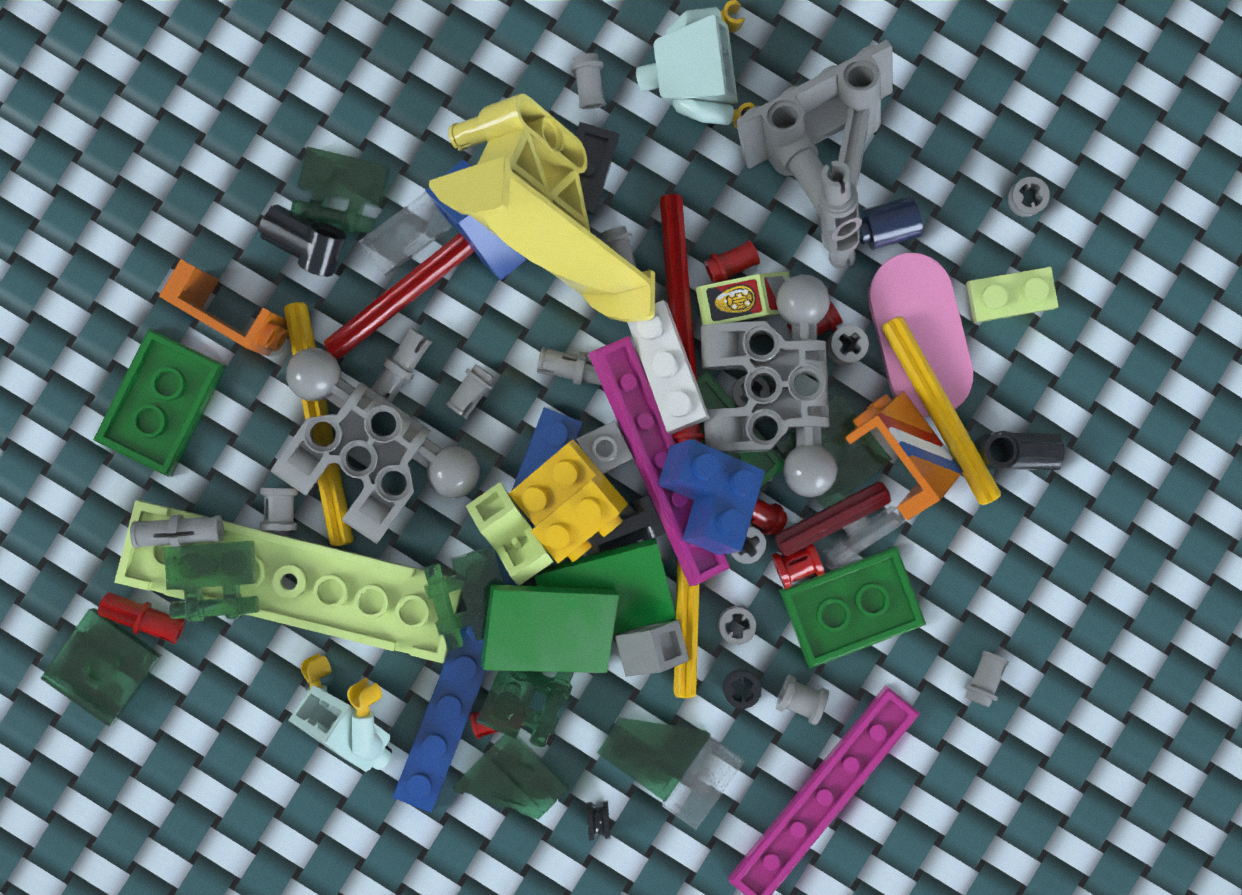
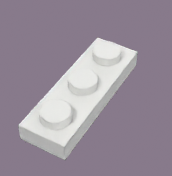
M664 300L655 303V315L651 320L629 322L628 326L666 431L672 435L706 421L710 417L668 303Z

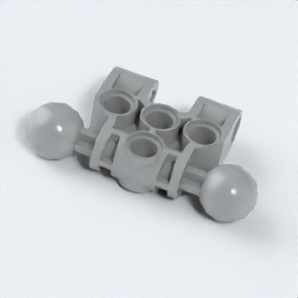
M800 274L786 280L778 290L776 298L778 313L785 322L791 325L792 341H785L766 321L719 323L700 327L702 369L745 370L748 374L745 378L744 388L749 399L744 407L708 409L710 419L704 421V443L723 453L771 452L787 435L789 430H796V447L789 452L784 460V479L790 489L800 496L815 497L824 494L832 487L838 470L835 458L828 449L822 446L821 428L830 427L826 342L817 340V323L825 317L829 310L830 296L828 289L821 280L812 275ZM767 335L774 341L772 351L763 356L753 353L750 345L755 337ZM807 374L816 378L819 384L816 393L810 396H802L797 393L794 383L801 375ZM759 377H769L776 383V390L770 397L759 398L752 392V384ZM763 418L772 419L778 426L777 434L768 441L756 438L753 432L756 422Z
M308 347L298 351L290 359L286 368V380L289 388L295 395L306 401L327 399L339 407L340 411L337 414L307 418L270 471L271 473L306 496L330 463H338L348 476L361 479L364 483L362 492L347 511L342 521L375 544L380 541L414 493V483L409 464L411 459H414L427 469V478L430 486L439 495L446 498H460L468 495L476 487L480 478V466L477 458L470 450L461 446L449 445L444 448L439 447L427 438L431 430L367 385L360 382L355 388L341 378L339 364L330 352L321 348ZM386 411L394 416L396 428L393 433L380 435L373 429L372 420L378 412ZM318 422H328L334 427L336 437L332 444L321 445L314 440L313 429ZM362 446L370 452L371 463L367 468L355 469L349 464L348 453L351 448ZM398 471L405 476L407 485L402 492L390 493L384 488L382 478L387 472Z

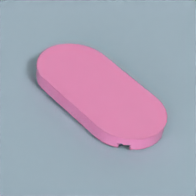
M905 253L897 255L886 261L875 273L868 289L869 308L893 397L904 391L923 417H930L884 335L882 325L897 316L904 318L954 409L958 408L970 393L974 376L973 366L953 286L946 270L937 261L923 254Z

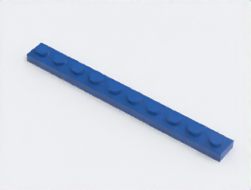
M544 407L512 490L572 439L576 442L583 422ZM521 510V512L523 513V515L525 516V518L527 519V521L530 523V525L532 526V528H534L535 525L530 521V519H529V518L524 514V512ZM490 545L392 797L432 813L487 672L481 666L491 584L517 585L510 577L492 545Z

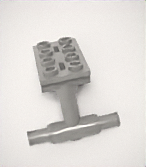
M884 40L875 46H867L851 59L837 66L827 67L817 77L800 86L796 85L786 89L781 96L762 106L758 105L750 108L736 121L743 160L749 169L768 159L778 173L785 176H795L819 214L822 243L829 252L830 264L837 269H846L847 259L849 265H853L856 258L854 249H856L860 241L862 220L859 216L857 186L866 137L874 134L881 125V99L890 95L893 91V47L888 40ZM844 129L838 161L831 162L832 173H830L829 166H823L817 157L818 149L815 144Z

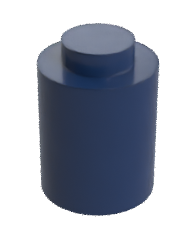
M912 196L861 210L860 242L861 244L868 243L871 250L922 236V220L918 206Z

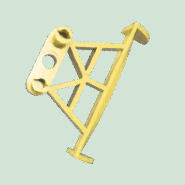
M524 93L485 106L477 117L460 123H454L449 127L450 142L454 148H458V151H464L469 147L484 142L488 143L477 165L429 180L430 189L442 203L460 214L473 217L519 254L543 267L579 292L593 309L606 317L628 323L647 321L654 317L655 272L652 270L641 272L590 232L579 174L584 173L587 169V155L582 142Z

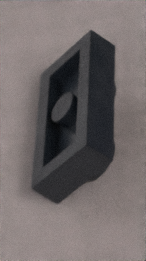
M579 122L575 136L582 142L585 148L588 163L587 169L584 173H580L579 177L586 212L596 216L619 141V133Z

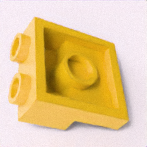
M574 439L508 493L535 525L531 533L557 563H560L567 556L572 562L576 561L592 547L588 541L590 537L597 532L603 537L612 532L623 522L619 514L628 505Z

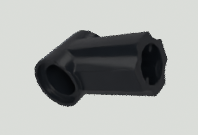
M278 204L270 206L268 212L262 217L258 228L261 239L297 257L298 265L305 271L324 277L334 274L346 240V234L341 229L324 222H311Z
M999 431L983 434L974 442L988 470H1061V464L1064 460V443L1062 442L1061 434ZM994 440L998 441L1003 447V457L998 462L990 454V445Z
M650 495L629 502V506L625 507L619 514L623 522L607 536L603 537L599 532L593 535L600 553L629 545L641 539L643 541L651 540L666 534Z

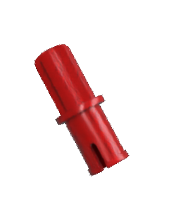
M111 592L103 596L98 606V614L100 616L132 627L135 634H139L142 631L166 640L173 645L179 640L185 626V619L177 618L151 608L152 604L150 602H145L143 605Z

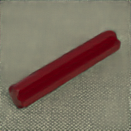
M876 482L782 530L775 535L778 549L784 556H789L884 507L891 502L889 490L883 482Z

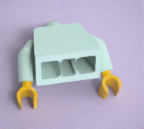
M731 0L725 4L722 11L717 7L685 11L665 31L664 36L654 41L656 63L637 67L636 78L640 90L644 92L659 88L661 99L673 105L677 113L703 123L729 125L732 122L734 127L738 129L736 121L741 117V112L755 106L753 103L748 102L742 104L737 109H733L731 105L738 103L729 32L739 31L745 18L733 19L728 13L738 12L741 4L737 0Z
M319 653L305 659L301 664V672L310 687L306 689L305 697L288 721L365 772L372 767L377 770L384 768L392 757V749L387 746L390 741V734L374 723V712L369 710L370 705L382 698L380 686L377 683L369 686L368 678H364L352 685L347 691L348 700L352 705L350 706L329 694L327 686L321 685L320 679L332 672L328 659Z

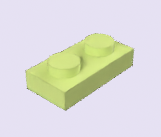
M1051 267L971 280L966 283L973 323L1053 310L1059 307Z

